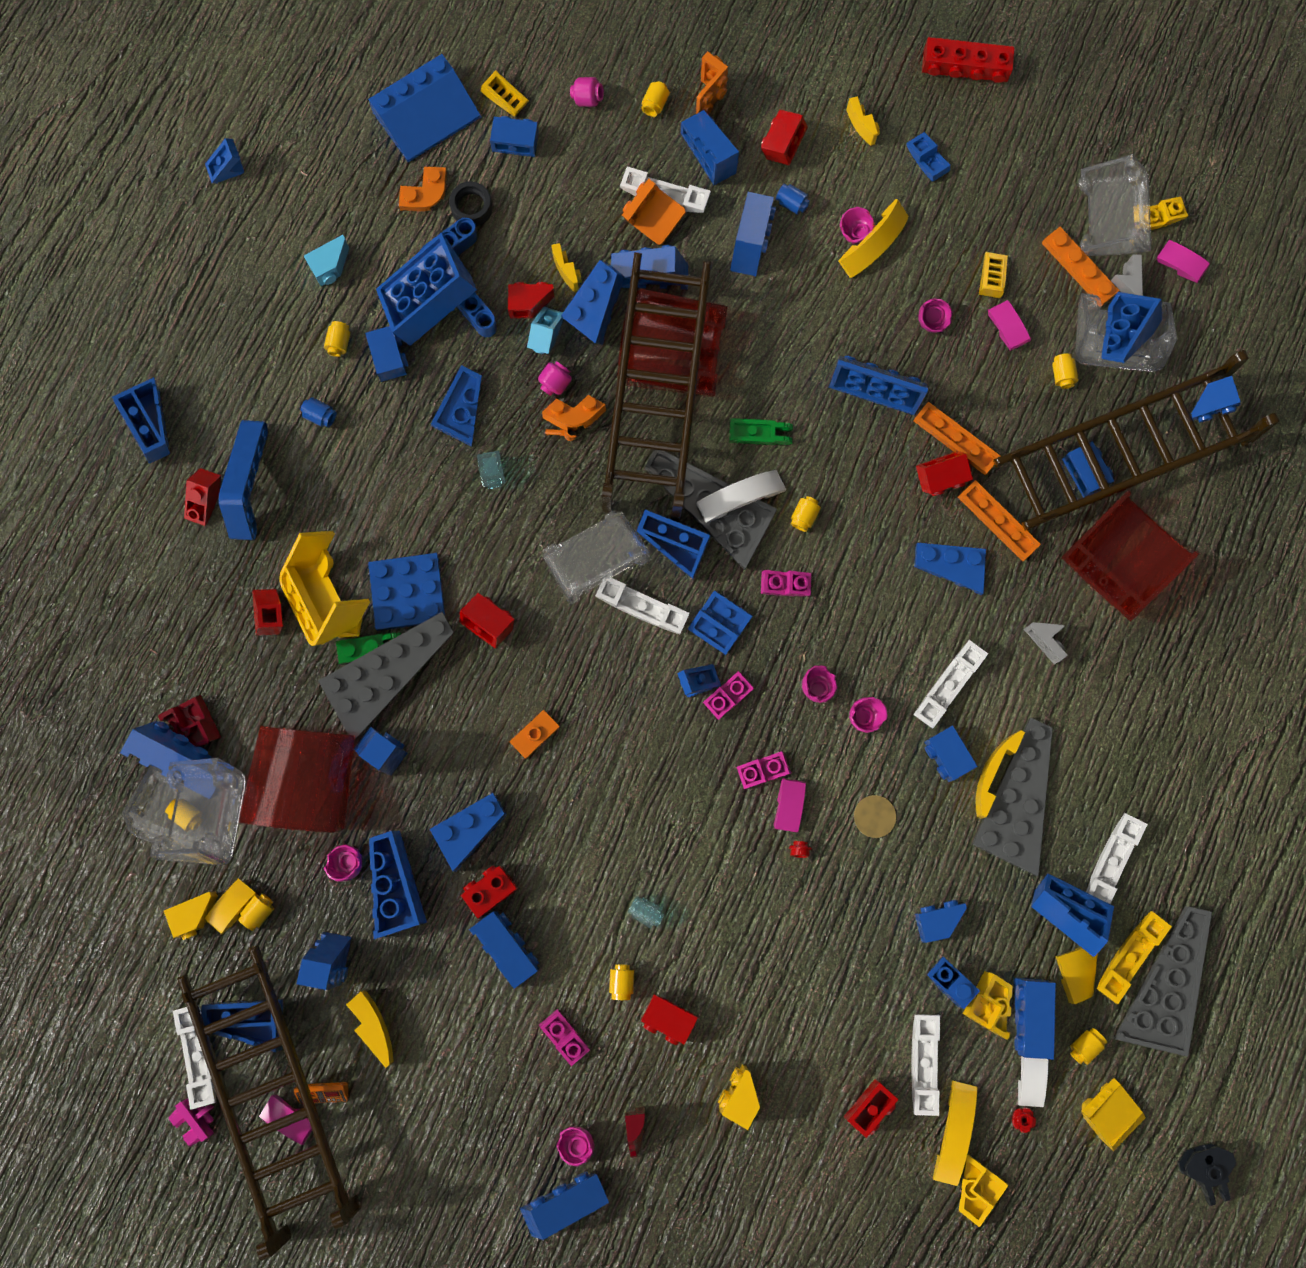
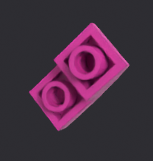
M1171 240L1166 243L1157 257V262L1177 270V275L1196 283L1199 282L1210 266V263L1204 258Z
M1008 300L988 310V316L998 328L999 336L1010 351L1031 341L1024 324Z
M764 570L761 575V594L810 596L811 573Z
M738 671L703 703L719 720L755 688Z
M784 751L737 766L744 789L791 774Z
M782 778L777 798L779 804L774 821L775 829L798 833L805 797V782Z
M558 1009L539 1024L541 1030L552 1041L570 1066L574 1065L590 1051L589 1047Z
M271 1095L259 1117L266 1123H270L301 1109H294L280 1096ZM306 1118L277 1131L300 1145H304L312 1128L309 1119Z

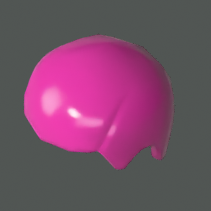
M861 207L848 209L842 215L840 221V229L845 239L849 243L857 245L875 227L873 217L869 211Z
M930 299L919 309L918 320L921 327L927 332H942L952 321V310L949 304L942 299Z
M824 665L813 666L802 679V690L806 697L813 702L825 703L835 695L837 690L836 676L831 674Z
M874 697L858 699L852 705L849 712L850 723L856 730L864 733L879 730L888 717L887 708L884 703Z
M347 844L337 846L331 853L327 854V864L324 867V871L330 879L337 882L350 881L360 873L362 855L353 846Z
M577 1126L563 1130L557 1143L561 1159L572 1166H580L588 1162L593 1155L595 1146L592 1135L585 1128Z

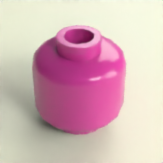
M579 77L575 80L574 85L570 87V96L578 107H596L603 100V85L599 83L596 77Z
M557 361L555 364L548 363L538 377L539 382L542 384L540 389L550 396L553 393L561 395L572 380L569 375L571 371Z

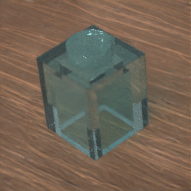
M494 451L478 454L477 460L483 487L488 486L490 489L498 488L501 484L506 483L500 452Z

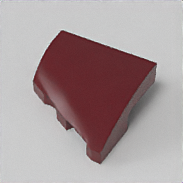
M201 695L158 715L159 720H166L174 727L173 732L184 735L196 747L204 746L221 737Z
M645 1106L635 1107V1111L625 1112L627 1140L631 1158L637 1157L643 1141Z

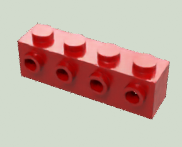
M928 37L924 47L922 73H928L933 76L947 75L952 78L965 77L973 80H991L996 83L1007 82L1013 70L1014 47Z

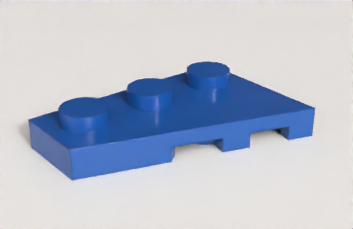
M461 365L431 422V426L472 447L482 375Z
M927 543L916 544L914 567L939 578L942 577L952 581L960 587L973 590L974 593L979 595L984 593L986 549Z

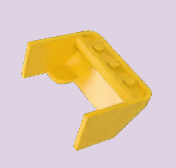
M334 531L299 533L280 572L282 590L311 646L323 645L355 628L370 604L369 599L341 601L328 576L334 562L327 549L335 535Z

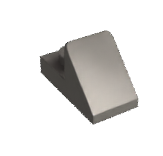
M1133 254L1123 266V275H1115L1112 278L1111 282L1120 290L1119 292L1143 296L1142 255Z
M1033 622L1024 629L1053 664L1060 662L1067 656L1062 643L1052 638L1065 625Z

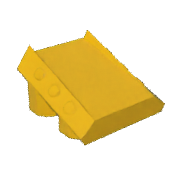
M1115 1078L1109 1083H1105L1094 1098H1088L1082 1103L1081 1111L1083 1118L1113 1152L1146 1118L1141 1109Z

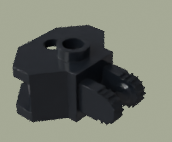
M1211 1143L1186 1149L1177 1162L1180 1173L1196 1180V1183L1201 1186L1209 1206L1216 1205V1199L1212 1190L1214 1186H1217L1223 1201H1229L1231 1196L1227 1183L1230 1182L1228 1176L1236 1165L1234 1154Z

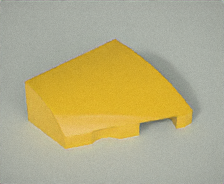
M1079 947L1074 951L1055 956L1063 977L1061 981L1069 1003L1077 1004L1093 997L1097 955L1093 957L1082 947Z
M984 971L976 986L980 992L967 1005L962 1014L1008 1040L1010 1032L1006 1031L1007 1016H1011L1010 999L1013 986L997 975Z
M969 1154L965 1161L959 1211L980 1227L1008 1187V1184Z

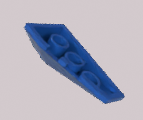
M1117 292L1108 306L1102 359L1125 363L1155 333L1162 321L1161 299Z

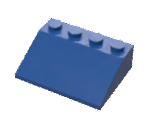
M443 54L368 99L373 114L408 163L481 118L463 84Z
M442 233L376 288L392 333L410 346L477 290L468 270Z
M839 356L829 385L831 389L911 415H915L928 391L927 384L921 382L916 377H905L894 370L886 371L878 368L873 363L858 362L851 356Z

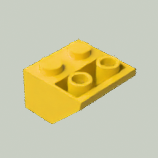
M742 1064L740 1069L737 1067L734 1069L730 1077L731 1086L728 1091L723 1090L718 1103L721 1115L748 1130L760 1106L751 1073L747 1066Z

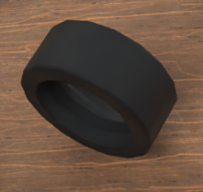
M467 181L453 189L449 205L456 221L461 218H469L477 227L489 220L492 214V200L489 191L482 184ZM469 194L478 195L484 201L483 209L473 215L464 214L458 208L459 200Z

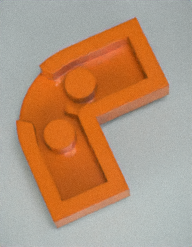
M424 166L422 187L400 186L399 209L403 211H429L430 207L436 205L441 199L443 200L446 190V167Z
M587 395L573 408L556 398L542 411L543 419L567 431L568 427L584 425V428H587L606 411V404Z

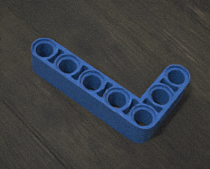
M469 218L459 219L442 232L449 243H454L452 248L457 255H460L472 246L478 238L475 224ZM464 230H471L468 234H462ZM475 292L457 306L481 336L491 337L496 333L497 325L493 313ZM472 304L477 305L473 310L467 309ZM484 321L491 322L489 326H481V323Z
M241 421L220 488L219 506L230 539L254 541L256 538L257 524L250 496L267 440L268 427L265 421Z

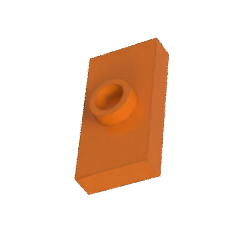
M543 710L509 742L527 759L560 726Z

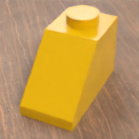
M207 892L164 910L173 938L182 937L183 940L196 936V931L204 928L206 923L204 918L214 906L218 897L216 892Z

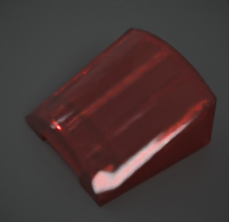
M645 289L637 291L636 299L638 303L698 310L699 301ZM706 303L695 395L715 397L718 374H715L721 330L725 329L728 306ZM635 312L632 335L694 343L696 319ZM625 314V319H624V324H623V329H622V335H621L620 349H619L618 375H619V367H620V359H621V352H622V344H623V336H624V328H625L626 314ZM631 345L628 369L690 376L692 352ZM626 378V386L686 394L688 392L687 385Z
M1128 490L1061 559L1099 596L1131 622L1199 553L1197 551L1193 554L1167 534L1130 499L1131 492Z
M260 726L238 823L330 833L344 830L355 735Z

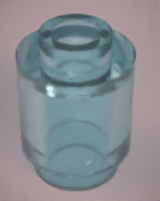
M638 896L635 897L627 912L632 915L631 918L650 929L653 925L658 927L665 915L661 913V906L645 897L640 898Z

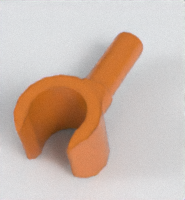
M568 427V431H577L578 429L577 427ZM546 429L545 431L546 435L564 436L568 441H573L577 437L576 435H569L568 431L564 429Z

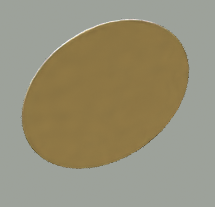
M872 795L863 798L857 804L854 811V821L859 831L864 835L880 838L890 833L894 828L896 812L891 802L886 798Z

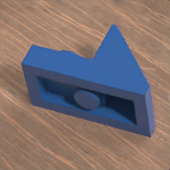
M225 138L205 163L212 183H218L244 173L239 152L233 139Z
M713 664L686 669L677 673L687 697H692L721 686Z

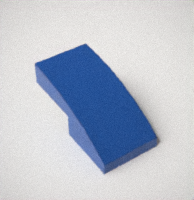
M925 132L907 142L906 146L909 152L932 182L950 171L951 165L937 152L938 145Z

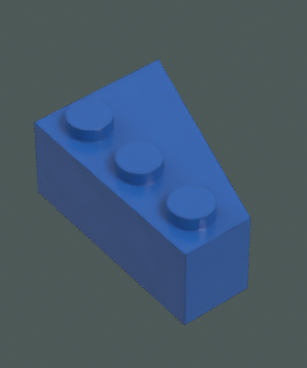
M705 110L681 122V135L713 185L736 174L739 151Z
M587 1171L574 1178V1182L568 1185L566 1183L559 1185L551 1193L540 1196L521 1207V1213L531 1236L544 1240L608 1204L609 1201L597 1174H588Z

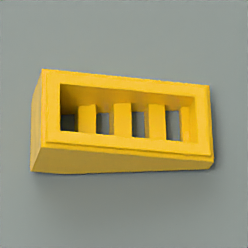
M496 70L481 86L480 91L487 98L514 117L529 102L524 95ZM497 84L498 88L494 91L492 87ZM504 89L505 93L500 96L499 92ZM509 94L512 95L513 97L508 102H506V97ZM516 99L520 102L513 108L511 106Z
M985 253L979 295L995 298L1002 297L1006 281L1007 255ZM990 259L1001 261V264L991 263ZM989 267L999 268L1000 271L990 270ZM988 274L999 276V278L988 277ZM988 282L998 283V286L988 284Z

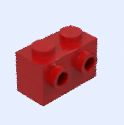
M779 109L776 117L771 122V128L767 136L763 138L761 149L767 160L790 166L808 128L803 115Z
M956 451L916 465L922 492L929 493L932 496L945 493V489L950 487H963L966 485L965 482L973 480L967 454Z
M477 593L460 610L459 623L496 649L513 631L514 618L508 611L497 607L489 597H484Z
M492 865L482 873L484 878L478 882L473 880L463 888L465 892L460 896L477 919L483 917L518 890L502 866L496 868Z
M654 993L641 1018V1022L645 1023L643 1028L654 1034L659 1031L666 1035L665 1040L678 1046L679 1042L685 1045L698 1017Z
M874 1079L844 1115V1118L867 1138L878 1130L880 1121L885 1115L888 1116L893 1112L898 1099L880 1082Z

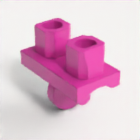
M187 1098L175 1106L176 1110L169 1117L170 1122L176 1128L185 1121L191 1127L183 1135V1139L188 1146H192L199 1141L203 1142L214 1134L208 1125L214 1120L209 1113L214 1108L212 1104L190 1110L189 1099Z

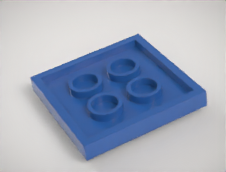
M437 553L368 562L375 628L377 631L418 626L441 612L445 615Z

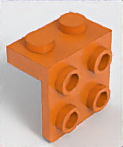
M708 51L702 57L701 82L706 86L697 96L696 114L705 110L709 115L713 109V104L717 100H722L727 93L728 66L723 63L721 58L716 55L713 56Z
M648 178L646 182H642L639 185L634 199L626 203L622 216L657 245H662L683 218L686 210Z

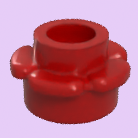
M794 841L793 845L789 846L791 857L809 858L810 851H812V848L808 847V842Z
M1018 1108L1013 1113L1012 1124L1015 1129H1019L1022 1133H1027L1031 1131V1128L1035 1127L1036 1117L1033 1116V1111L1029 1108Z

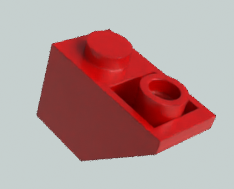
M516 282L508 284L509 317L533 318L554 298L553 284L547 282H538L536 284Z
M199 468L187 479L184 519L204 526L207 525L219 497L221 475Z
M277 589L252 590L256 636L280 635L283 624L281 603Z

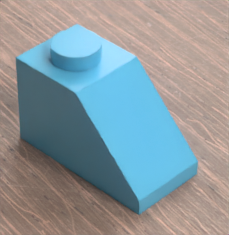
M343 235L304 255L320 286L332 284L341 276L349 251V246Z
M543 307L531 323L527 348L533 349L536 353L549 354L555 345L564 319L561 317L563 312Z

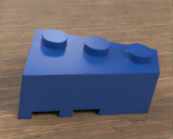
M752 192L747 193L730 271L756 277L761 253H766L768 239H765V236H770L772 223H769V220L773 221L776 207H772L774 197Z
M664 245L661 248L655 249L645 247L637 251L621 250L619 253H611V266L624 275L621 288H630L634 252L642 253L641 270L688 275V263L676 246ZM639 279L638 288H646V284L660 285V289H667V285H681V289L688 290V285L645 279Z
M599 260L561 317L595 344L603 345L604 335L608 324H610V316L614 304L617 302L624 275L607 262Z
M153 377L113 396L112 399L148 463L150 464L169 455L170 449L161 397L155 378Z
M645 510L637 528V533L694 580L710 540V535Z
M371 726L354 748L355 752L362 759L390 776L408 754L403 750L405 746L403 743L386 732L382 735Z
M491 793L430 829L452 871L457 872L461 865L474 853L476 848L491 834L507 814L497 796Z
M1047 874L1034 891L1031 907L1090 955L1095 957L1109 940L1114 906Z
M494 911L471 927L469 931L472 935L476 934L483 944L482 948L486 953L490 954L498 969L515 989L539 971L537 965L540 963L532 952L528 954L523 948V945L526 943L518 932L514 934L509 928L511 922L505 913L499 914L498 911Z
M323 932L321 940L315 942L317 948H310L302 958L296 984L328 990L345 982L348 975V967H345L351 937Z
M1014 978L1015 1023L1017 1031L1014 1045L1018 1055L1024 1058L1054 1060L1056 984L1054 982L1043 979Z
M280 999L278 1002L283 1013V999ZM266 1000L207 1003L202 1005L201 1015L206 1026ZM270 1010L213 1033L225 1038L242 1041L252 1046L279 1036ZM283 1045L270 1051L278 1052L283 1050Z

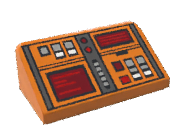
M347 1082L308 1084L314 1103L348 1101ZM296 1086L294 1088V1094L298 1102L303 1104L298 1088Z

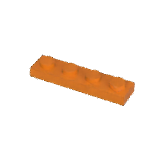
M1061 227L1057 228L1042 241L1046 249L1100 307L1120 291Z
M927 402L913 420L953 452L966 453L969 464L984 475L993 467V460L1000 457L998 453L930 402Z
M976 480L958 496L1022 561L1027 559L1041 545Z

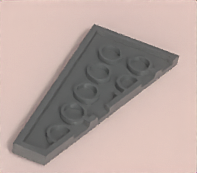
M654 450L645 465V469L650 474L677 477L679 458L662 450ZM687 463L683 508L745 570L777 509L757 500L732 510L721 518L706 523L696 504L697 501L729 486V484ZM662 485L674 498L676 487Z
M443 612L318 680L352 742L360 736L366 727L373 722L378 714L454 634Z
M1029 718L1023 730L1025 734L1016 754L1011 756L994 795L996 798L987 817L983 818L971 845L1037 877L1039 874L1053 728L1033 718Z
M1189 906L1184 907L1113 1039L1188 1057L1212 912Z

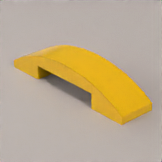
M895 199L881 214L883 219L858 246L852 245L838 260L849 278L854 277L872 264L894 242L904 228L909 216L898 199Z
M1020 730L1006 738L987 760L977 785V817L981 819L987 817L996 798L995 795L988 792L1005 753L1008 755L1016 754L1025 734L1024 731Z
M1150 911L1117 951L1105 970L1097 989L1115 1004H1119L1130 988V981L1154 946H1159L1172 926L1153 911Z
M952 1081L948 1100L950 1107L940 1155H937L933 1180L955 1186L959 1184L972 1135L977 1086Z

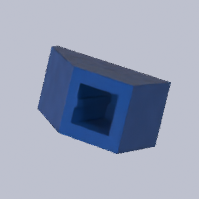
M1229 376L1211 382L1206 386L1191 413L1193 421L1198 420L1201 423L1212 419L1214 414L1222 412L1223 415L1237 410L1236 407L1240 406L1241 402L1233 377Z
M958 900L944 902V907L935 909L934 905L921 907V912L915 913L921 942L928 943L950 938L967 909L966 903L958 904Z
M943 956L927 973V976L938 989L959 1008L965 1009L980 992L976 986Z

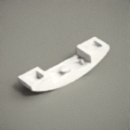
M631 167L626 168L620 184V188L636 196L639 185L642 182H646L649 178L660 190L684 207L686 212L704 213L711 193L710 190L689 185V188L650 178L648 177V172Z
M772 470L720 489L697 501L696 504L705 522L708 523L727 515L732 510L764 497L767 499L786 491V488L777 470Z
M606 575L595 597L625 613L679 635L689 616V613L671 604L666 605Z
M968 640L913 715L933 729L988 653Z
M1124 813L1099 857L1086 893L1111 904L1117 891L1115 886L1134 846H1138L1147 827L1146 823Z
M185 1007L174 1010L173 1016L176 1032L181 1037L189 1081L186 1088L190 1110L216 1103V1091L188 1009Z
M914 1015L911 1060L914 1115L939 1116L937 1073L940 1015Z
M1021 1056V1080H1018L1019 1106L1044 1107L1048 1059L1024 1058Z

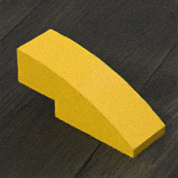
M363 990L346 1005L362 1023L354 1031L384 1067L387 1068L394 1062L389 1033L377 1005L368 992Z

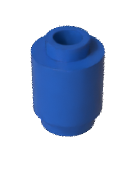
M784 183L776 196V200L779 201L781 206L797 215L800 211L804 213L810 203L808 194L791 184L786 185Z
M313 397L309 400L306 399L300 409L303 418L321 427H331L337 415L333 407Z

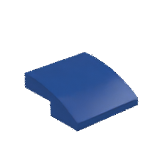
M714 590L688 627V630L726 655L753 615Z

